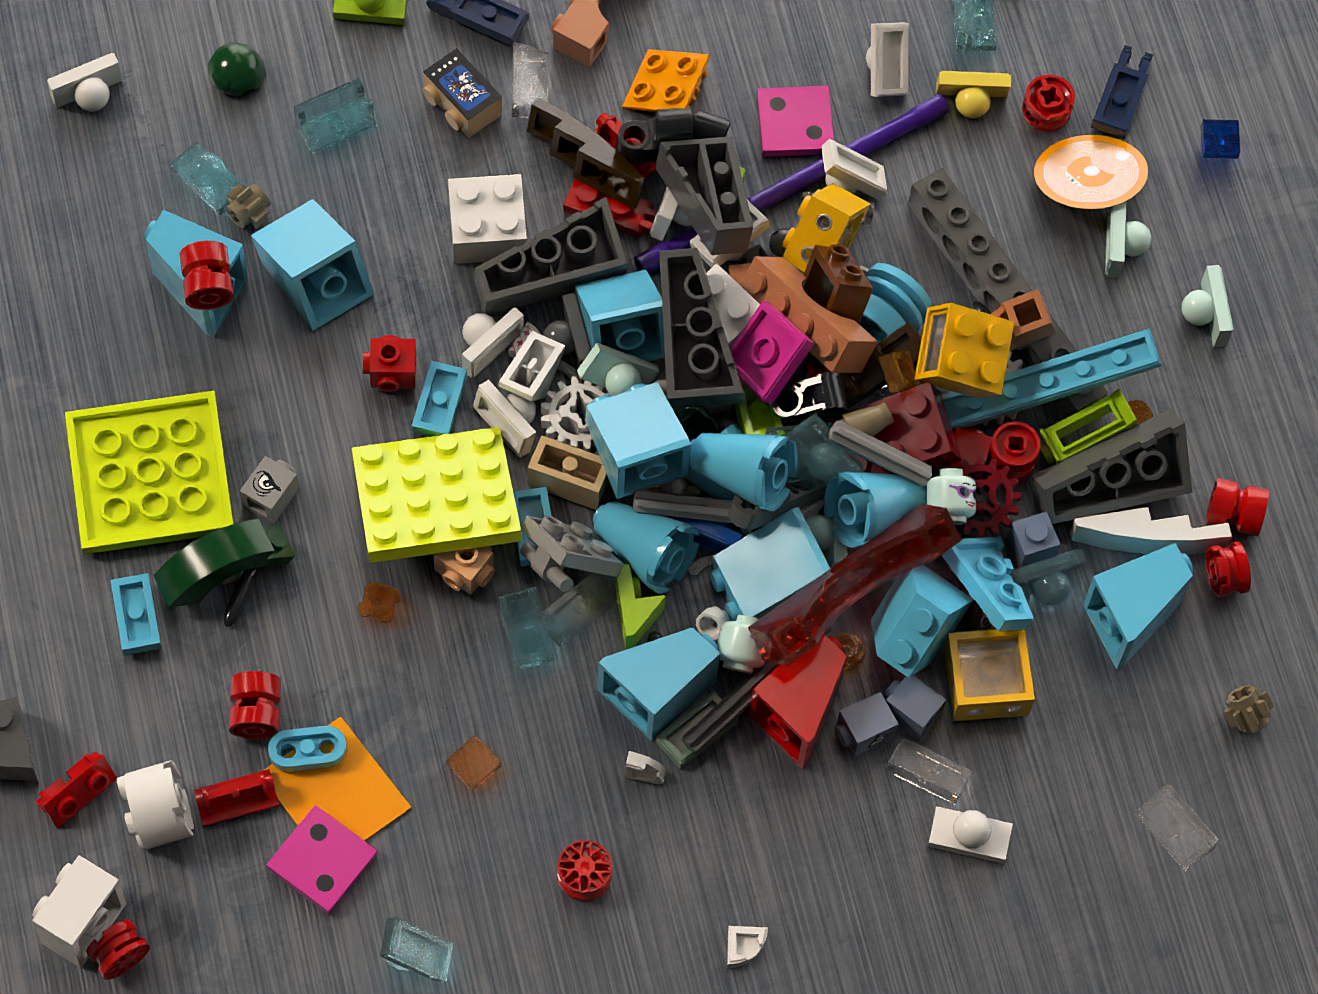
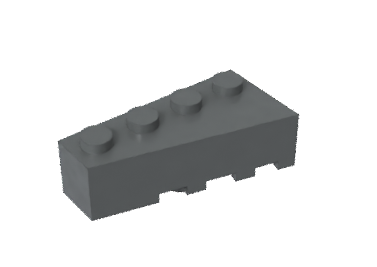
M605 197L595 202L594 206L581 213L573 214L566 218L565 222L549 231L546 229L534 236V239L519 247L515 246L476 267L474 284L483 313L491 315L513 309L514 307L517 308L573 293L575 292L574 285L626 274L628 263L607 198Z
M698 249L659 251L667 399L671 407L686 408L748 403Z
M1169 409L1031 475L1036 511L1039 514L1047 511L1051 523L1056 524L1193 493L1185 423Z

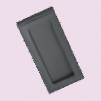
M573 293L562 296L565 321L550 323L544 330L543 336L565 345L562 357L573 352L577 368H579L592 349L578 297Z

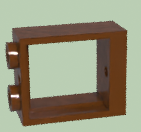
M838 244L830 246L815 245L804 272V276L807 277L803 285L804 291L823 308L839 316L855 320L860 324L873 291V286L849 249ZM808 352V356L811 360L819 361L815 356Z

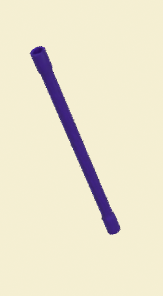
M937 94L914 106L909 112L845 145V147L865 156L909 131L922 127L949 112L948 104L941 94ZM823 158L750 196L747 200L761 212L826 177ZM694 227L667 242H661L635 256L634 262L639 271L647 270L648 274L660 268L659 251L690 249V240L698 235Z

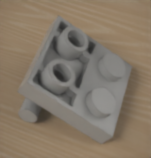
M527 516L521 527V530L538 545L537 548L533 543L526 542L520 549L521 554L531 562V568L544 581L552 582L562 592H567L573 587V580L563 572L564 567L618 577L624 565L612 554L613 548L595 539L592 536V529L582 523L572 522L571 525H568L551 516H544L543 519Z

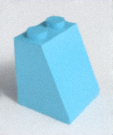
M313 199L251 235L262 264L312 331L374 295L355 240Z
M163 210L157 221L152 220L144 236L152 273L207 335L214 338L248 279L243 244ZM208 240L223 243L228 249L230 271L228 273L232 279L234 299L228 305L218 309L197 310L190 308L185 302L183 280L185 278L182 276L179 256L181 249L188 244Z
M647 270L574 285L591 349L596 343H600L646 361L665 358L662 297Z
M658 382L649 385L645 383L636 384L624 393L615 396L602 395L586 405V423L617 499L634 494L637 490H646L688 476L691 443Z
M796 507L714 555L712 571H709V577L716 592L722 591L728 602L725 604V608L730 621H736L738 615H745L760 619V624L762 618H766L767 623L770 624L825 601L832 571L800 508Z
M1176 543L1097 574L1092 578L1083 607L1116 670L1127 664L1181 604L1193 576V566L1189 557L1185 553L1181 554Z
M910 557L871 618L877 656L908 678L937 659L945 646L948 633L954 632L974 599L915 558Z
M692 627L606 656L599 662L597 690L649 740L653 741L659 733L666 729L717 681L720 659L719 647L710 636L704 633L700 635Z

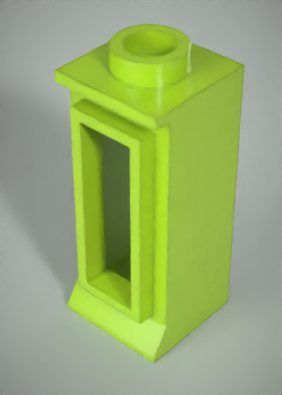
M1119 388L1111 395L1044 430L1043 428L1040 429L1044 441L1040 444V450L1048 465L1053 462L1058 463L1138 425V422ZM1110 412H1113L1117 420L1063 447L1059 440Z

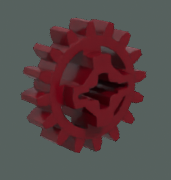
M977 456L976 465L970 466L966 459L962 460L963 476L970 478L976 474L989 476L984 480H974L977 494L980 495L984 491L987 492L988 504H984L981 501L976 504L975 514L966 518V524H962L964 527V537H968L972 530L977 531L978 538H984L986 530H990L995 537L999 536L998 525L1002 524L1009 529L1011 521L1007 516L1009 514L1018 516L1019 508L1012 505V502L1021 501V493L1012 492V489L1018 486L1019 481L1017 478L1010 480L1006 478L1010 472L1008 466L1000 471L997 470V459L993 458L989 465H983L982 457ZM1001 487H1003L1006 495V502L1003 508L996 501V494ZM974 516H987L990 520L977 522L971 519ZM950 525V527H951L953 530L956 529V528H958V527L960 526V525Z

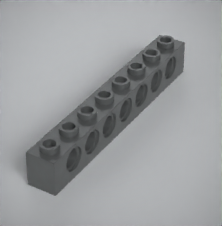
M943 168L912 184L908 206L975 298L984 304L991 313L997 310L1003 302L1033 291ZM1051 314L1050 317L1056 333L1017 348L1024 357L1026 367L1077 351ZM1101 385L1053 400L1052 403L1065 419L1108 396V391Z

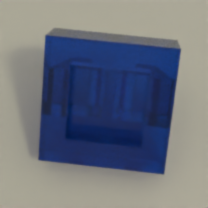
M1203 119L1200 126L1202 158L1238 159L1240 155L1239 120Z

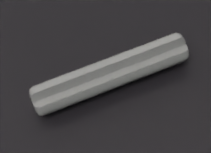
M836 421L829 431V440L919 486H925L932 476L930 465L842 421Z
M637 490L634 494L633 510L635 512L732 523L728 516L732 500Z

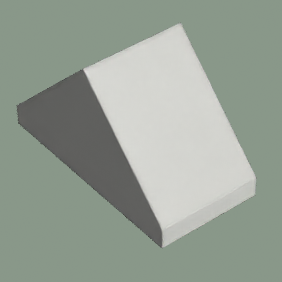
M531 331L500 379L498 386L530 401L545 398L564 353L565 345Z

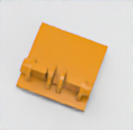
M648 49L622 105L623 109L656 112L657 109L690 108L689 105L695 103V96L699 94V86L702 80L707 76L706 67L710 55Z

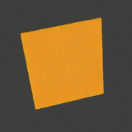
M339 717L328 725L339 729L346 739L347 752L344 759L338 765L328 768L284 772L271 764L264 770L270 769L278 801L297 826L314 805H317L362 840L366 841L412 807L343 718ZM324 743L321 745L320 751L324 754H329L333 752L335 747L331 743ZM293 749L283 757H293L296 753L295 749Z

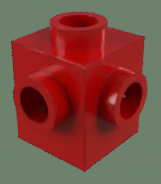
M395 335L371 338L370 352H363V374H370L371 388H378L387 392L396 391L399 388H416V339H402Z

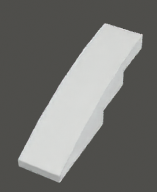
M1148 507L1076 518L1070 531L1072 541L1109 550L1149 554L1176 543L1181 554L1206 553V549L1209 546L1220 545L1221 548L1228 547L1232 538L1229 523L1192 528L1188 515L1152 521Z

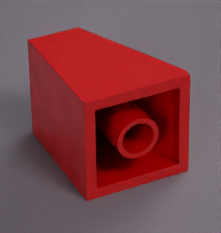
M820 630L753 689L749 717L802 769L808 765L841 684L847 657L842 644L833 636L827 637Z

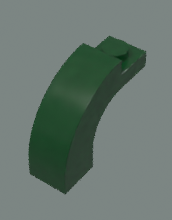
M253 519L223 527L197 539L173 555L153 576L168 607L199 604L215 586L227 578L253 568L288 565L295 557V554L280 525L262 526L259 519Z

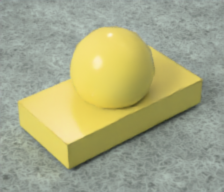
M941 71L936 81V95H956L955 102L958 111L964 117L970 119L986 114L990 108V97L1007 98L1011 88V75L1007 73Z

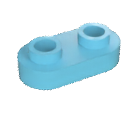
M333 726L283 730L275 734L268 745L271 763L275 768L284 772L333 767L344 759L347 752L344 734ZM324 743H331L335 748L333 752L324 754L320 751V747ZM285 749H295L296 751L295 755L291 758H284L281 755Z

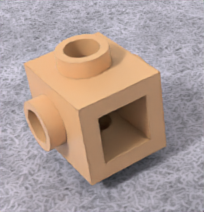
M491 546L436 553L434 555V570L442 575L443 581L456 591L463 589L470 595L473 594L478 586L485 587L495 572V568H493L494 554Z

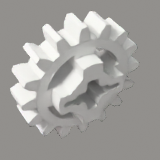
M576 376L571 377V385L569 386L559 381L557 382L558 393L548 390L546 393L547 402L541 404V414L544 415L541 417V428L547 429V437L557 438L558 441L591 452V447L595 446V443L586 423V405L599 396L611 394L609 392L604 393L605 387L600 385L592 386V383L586 380L584 384H579ZM577 407L585 419V425L582 424V419L579 418Z

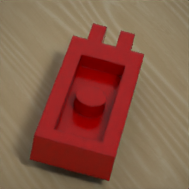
M574 179L563 203L564 212L572 215L577 212L581 213L594 206L595 202L606 197L617 231L633 237H640L642 233L651 235L650 230L657 214V210L653 209L654 205L652 202L640 198L639 205L634 210Z

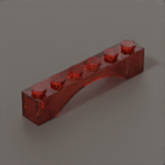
M920 504L750 625L748 630L763 659L789 666L815 647L831 623L857 600L889 580L934 561L962 541L947 508Z

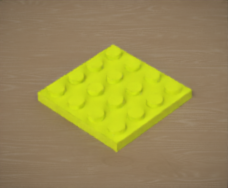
M215 391L65 412L83 555L199 538L234 524Z
M500 427L351 448L370 563L522 541L521 527Z

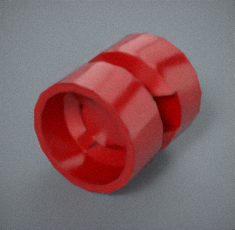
M206 240L194 242L182 248L179 256L182 276L185 278L183 280L186 305L197 310H213L231 303L234 299L231 275L228 273L230 271L227 246L217 241Z
M1018 421L1007 422L1001 425L994 432L986 465H989L993 458L997 459V470L1000 471L1006 466L1010 468V472L1006 477L1008 480L1017 478L1019 481L1018 486L1027 482L1033 473L1041 446L1038 434L1028 424Z
M1216 478L1209 501L1206 525L1229 523V527L1234 525L1237 532L1258 537L1266 514L1269 490L1251 485L1240 489L1238 482Z
M246 671L233 675L231 678L230 700L235 705L229 710V732L236 737L244 739L272 738L280 730V710L275 707L281 702L280 677L262 671Z

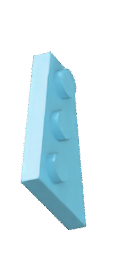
M1001 536L945 540L939 549V553L998 632L1027 629L1033 620V615L1021 586L1012 580L1010 574L1014 568L1010 559H1006L1002 555L1001 550L1004 547Z

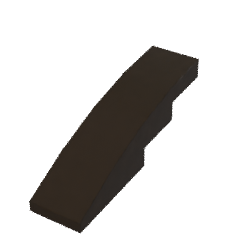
M540 97L535 100L531 105L527 132L550 143L551 156L575 167L574 179L635 210L639 205L644 178L601 136L573 116Z
M907 322L877 343L861 373H841L844 380L848 409L917 365L922 338L912 323ZM799 400L794 401L790 405L789 412L795 410ZM825 420L804 427L793 426L799 436H803L825 423Z

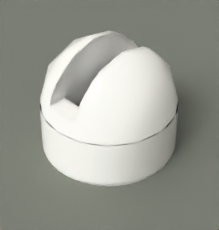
M713 606L705 609L697 617L696 627L701 635L704 633L713 640L719 639L722 624L730 621V618L725 610L722 611L719 607ZM715 621H716L717 624H718V625H717V628L714 627V626H712Z

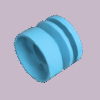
M876 263L871 266L866 272V277L873 286V291L859 325L874 337L878 343L907 322L912 323L918 332L922 327V323L925 322L927 307L933 306L926 291L911 276L897 267L886 263Z

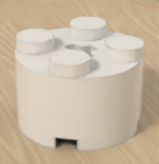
M172 760L126 773L125 776L117 778L120 795L123 800H128L131 811L125 813L126 825L131 836L135 835L140 849L154 848L194 835L191 829H194L188 797L185 789H181L179 783H175L173 780L181 776Z

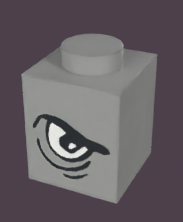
M265 456L240 489L242 506L274 524L299 490L296 471L285 461L277 460L275 462Z

